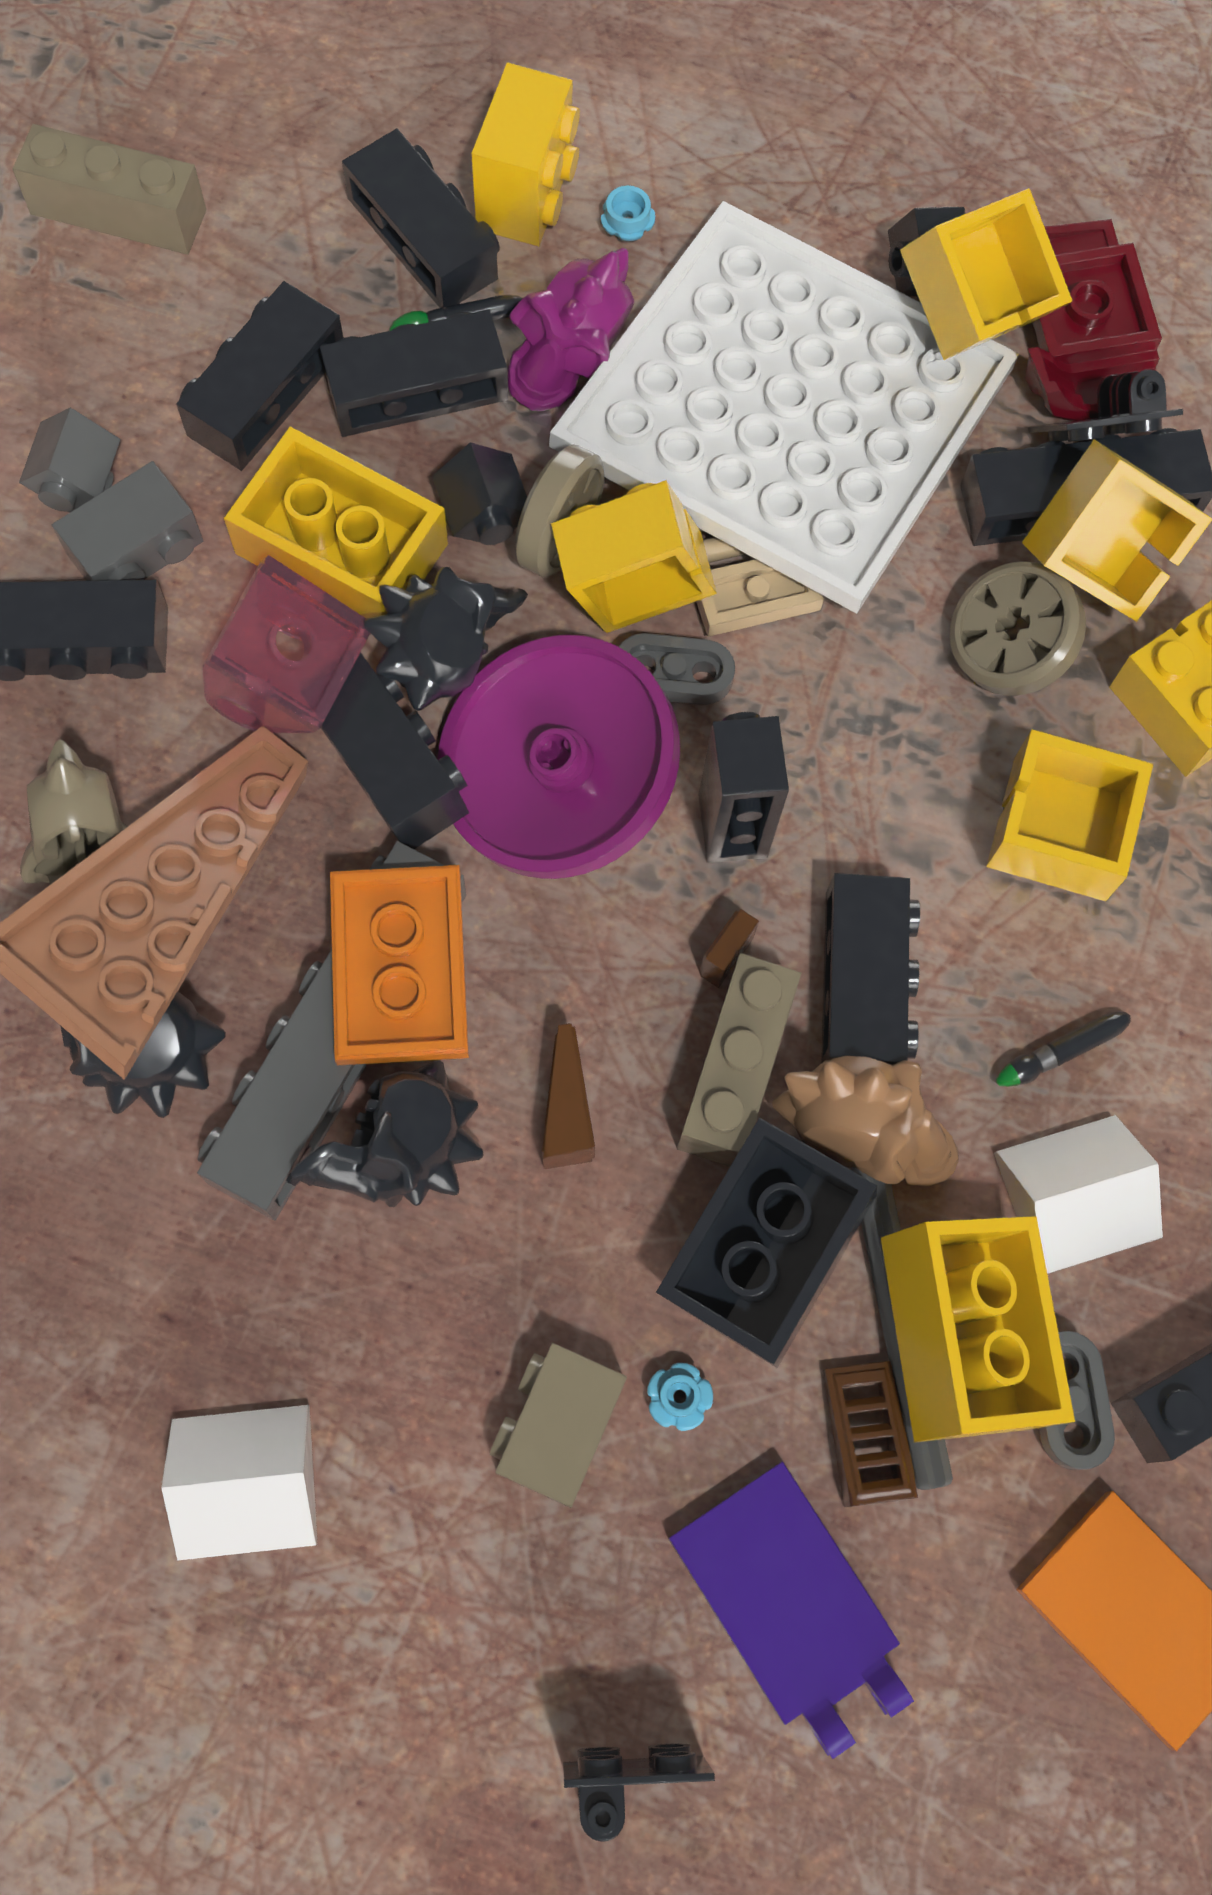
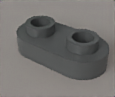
M642 633L627 638L619 646L638 659L644 666H648L654 671L652 675L664 690L670 702L709 705L722 700L732 687L735 662L729 650L718 642ZM697 672H707L713 677V680L709 683H700L695 680L693 675Z
M1071 1331L1058 1332L1062 1354L1072 1365V1374L1067 1379L1075 1422L1072 1423L1081 1428L1083 1442L1077 1449L1067 1444L1064 1438V1430L1069 1423L1039 1428L1041 1441L1047 1455L1059 1466L1070 1470L1091 1469L1099 1466L1109 1457L1115 1441L1103 1362L1097 1347L1087 1337Z

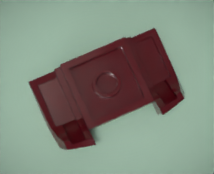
M1112 219L1044 226L1072 302L1032 322L1039 347L1028 348L1029 359L1025 379L1031 391L1045 400V407L1054 416L1076 421L1098 418L1097 389L1105 377L1112 374L1140 372L1148 369L1156 371V366L1160 360L1157 349L1162 337L1134 243L1119 245Z

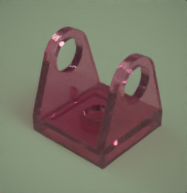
M267 555L259 563L203 664L204 697L207 703L225 718L253 731H256L261 726H264L272 733H313L319 730L370 635V632L364 628V620L366 618ZM278 631L303 641L304 655L300 661L289 660L278 651L276 646ZM229 701H232V702H234V703H237V704L241 705L242 707L246 708L247 710H249V711L252 712L253 714L248 713V712H246V711H244V710H242V709L236 707L235 705H233V704L230 703Z

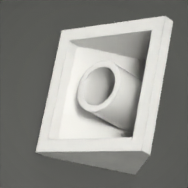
M1116 1115L994 1153L1016 1216H1037L1047 1274L1163 1237L1159 1165Z
M309 1405L172 1419L161 1488L177 1560L318 1545Z

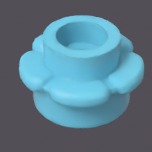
M629 185L618 187L608 195L607 200L603 204L604 214L601 215V224L608 234L615 235L621 240H638L643 236L644 231H649L654 226L655 211L651 208L649 196L638 187Z
M674 1363L669 1370L661 1369L650 1379L647 1387V1394L651 1397L649 1412L653 1419L661 1426L670 1427L673 1425L680 1431L694 1429L703 1422L705 1410L711 1408L713 1403L711 1384L708 1380L702 1379L699 1376L700 1372L695 1366L688 1363ZM677 1390L684 1391L686 1394L685 1402H675L673 1398L674 1392Z

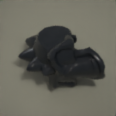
M441 567L436 575L434 584H429L419 576L412 575L406 590L394 586L381 585L379 593L383 606L388 613L364 620V628L386 647V651L376 667V673L400 682L402 687L406 688L408 699L413 709L417 711L423 710L439 698H448L458 694L471 686L478 671L482 655L488 653V644L484 642L485 631L495 626L497 621L504 615L517 610L526 600L527 592L520 588L512 591L510 589L493 587L489 583L465 581L458 578L450 567Z
M177 991L124 1080L60 1025L64 1046L69 1048L73 1060L69 1070L73 1075L83 1077L82 1082L85 1086L105 1087L107 1099L114 1114L122 1113L140 1096L160 1118L169 1115L176 1085L199 1090L208 1088L209 1080L205 1055L226 1037L224 1029L200 1015L193 1003Z
M435 1060L411 1072L398 1071L376 1079L369 1086L367 1092L372 1096L366 1104V1113L359 1112L356 1116L355 1123L361 1125V1129L355 1130L351 1145L335 1141L321 1145L298 1163L286 1179L288 1184L294 1186L303 1182L309 1186L315 1185L348 1192L372 1202L379 1199L385 1201L389 1207H395L402 1200L403 1196L413 1205L418 1206L424 1200L429 1189L443 1194L458 1195L460 1187L454 1164L480 1160L484 1156L480 1145L462 1129L478 1109V1102L449 1089L444 1063L440 1060Z

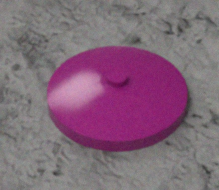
M557 635L540 638L517 646L497 657L475 676L471 686L462 691L448 715L439 743L437 760L448 755L468 785L459 793L469 814L453 825L474 849L496 865L510 872L540 879H559L586 874L606 866L631 850L651 830L663 813L676 783L680 761V735L675 713L666 693L651 672L638 659L622 648L604 640L579 635Z

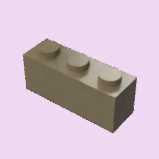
M32 124L13 167V172L31 215L189 255L207 210L194 164L37 124Z
M742 953L739 954L677 1150L729 1167L731 1166L755 1126L802 972Z

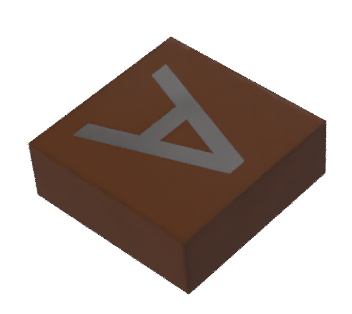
M742 909L739 912L736 910L704 954L700 969L701 977L719 988L737 963L739 954H743L752 942L759 920Z

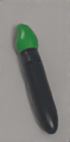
M500 295L444 308L441 307L428 311V313L424 311H411L394 320L390 331L404 324L418 325L445 319L459 312L473 313L490 309L493 321L510 317L513 309L523 298L518 295Z

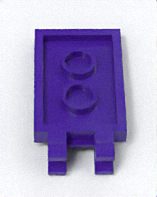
M783 1461L668 1538L781 1722L786 1725L802 1714L827 1756L830 1755L831 1759L836 1758L856 1743L832 1706L865 1683L884 1715L888 1714L890 1718L914 1702L901 1679L884 1658V1655L900 1645L898 1639Z

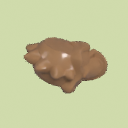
M843 1056L825 1060L812 1072L787 1073L784 1078L789 1090L783 1092L772 1101L773 1109L795 1126L803 1143L843 1166L856 1167L877 1181L897 1184L905 1177L907 1184L927 1187L949 1178L955 1172L959 1161L958 1149L953 1137L934 1118L932 1112L925 1108L920 1090L922 1070L919 1063L904 1060L890 1065L869 1057Z

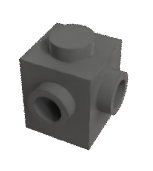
M70 407L40 422L19 483L37 493L39 500L46 506L70 513L112 486L114 475L110 469L121 439Z

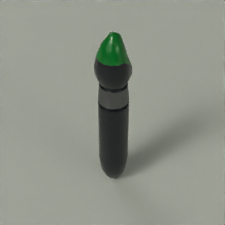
M1121 1011L1108 1013L1043 1045L1031 1054H1021L1015 1057L1000 1071L996 1078V1084L1001 1087H1011L1034 1081L1040 1073L1056 1068L1121 1034L1129 1026L1131 1015Z

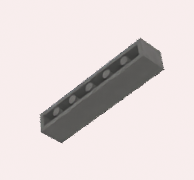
M397 841L388 857L378 856L369 870L445 865ZM461 874V896L463 902L466 897L464 875ZM332 950L324 963L314 962L305 974L299 989V994L303 998L291 1017L283 1015L277 1021L266 1043V1049L270 1051L257 1073L251 1070L243 1077L232 1099V1104L236 1106V1109L223 1129L215 1127L210 1132L198 1154V1161L202 1165L197 1174L208 1185L274 1221L278 1218L296 1187L288 1184L286 1181L288 1175L298 1163L320 1146L367 1064L337 1066L335 1062Z

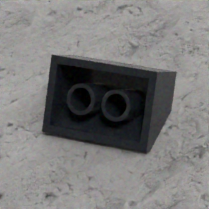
M759 1117L656 1293L736 1344L778 1368L877 1197V1185Z

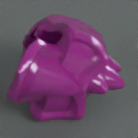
M626 248L611 251L596 261L582 258L569 262L557 273L546 290L529 293L511 312L510 319L512 323L521 329L526 339L512 352L507 368L508 388L511 396L531 411L542 412L559 407L575 395L576 383L580 375L590 379L601 363L609 360V349L618 337L634 305L632 293L625 283L629 252Z

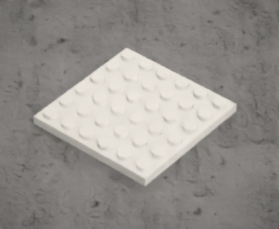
M722 201L610 351L609 360L601 363L551 430L549 447L559 452L567 446L575 444L599 455L603 464L604 477L628 490L641 484H657L667 480L681 501L683 509L687 510L698 528L857 614L1012 371L1019 353L991 339L943 360L920 302Z

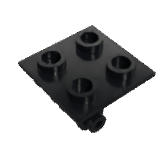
M1148 369L1140 372L1112 374L1105 377L1097 389L1098 418L1028 427L1029 433L1048 432L1049 441L1068 442L1103 438L1105 435L1149 432L1162 430V418L1183 415V409L1167 410L1165 380L1159 372Z
M682 1743L648 1746L649 1758L622 1759L619 1747L581 1748L577 1750V1761L563 1762L564 1788L578 1787L581 1826L590 1838L600 1842L614 1839L623 1829L625 1823L624 1785L715 1781L714 1771L704 1756H696L695 1752H691L690 1744Z

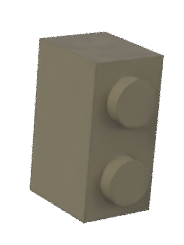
M552 1343L546 1358L534 1353L518 1388V1391L529 1396L518 1421L507 1416L505 1417L489 1454L500 1459L495 1473L572 1508L627 1376Z

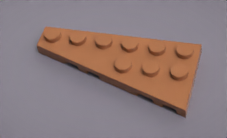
M261 726L1 921L0 974L125 1080L304 781L308 761L267 728Z

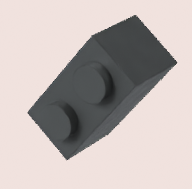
M153 461L51 524L66 554L87 581L145 580L166 565L183 561L193 552L197 545L204 542L193 511Z

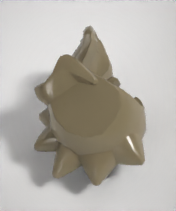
M63 740L55 742L48 757L46 772L33 779L27 785L32 840L26 847L20 865L21 878L25 883L47 882L51 885L128 827L121 822L115 795L107 773L97 768L84 766L78 755Z

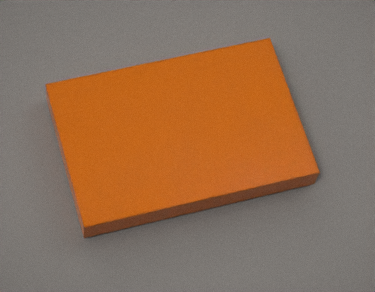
M448 865L330 872L334 1051L337 1066L469 1058L460 866Z
M1107 1491L1016 1590L1169 1749L1178 1751L1212 1712V1591L1114 1491Z

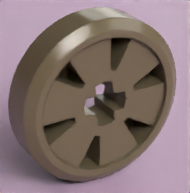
M573 444L556 453L543 468L527 497L517 526L515 551L517 561L521 567L544 578L562 569L551 523L569 517L574 510L582 506L599 505L604 486V469L599 455Z
M1013 562L996 567L972 583L962 595L954 610L950 625V645L953 655L961 669L977 685L985 690L1006 696H1018L1036 692L1059 679L1078 656L1086 631L1084 607L1080 597L1070 583L1043 564L1036 562ZM1022 617L1029 625V628L1019 630L1017 639L1012 640L1005 631L1006 629L1014 628L1017 624V618Z

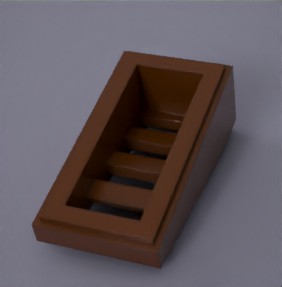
M571 1023L558 1025V1033L555 1035L541 1150L544 1169L592 1162V1158H595V1142L575 1026L572 1027Z
M885 1361L824 1369L823 1374L844 1507L918 1498L913 1464L891 1362ZM878 1383L880 1396L853 1400L844 1399L842 1387ZM882 1410L883 1424L850 1428L848 1414ZM887 1438L888 1451L855 1454L853 1441ZM891 1465L893 1479L861 1483L859 1469Z

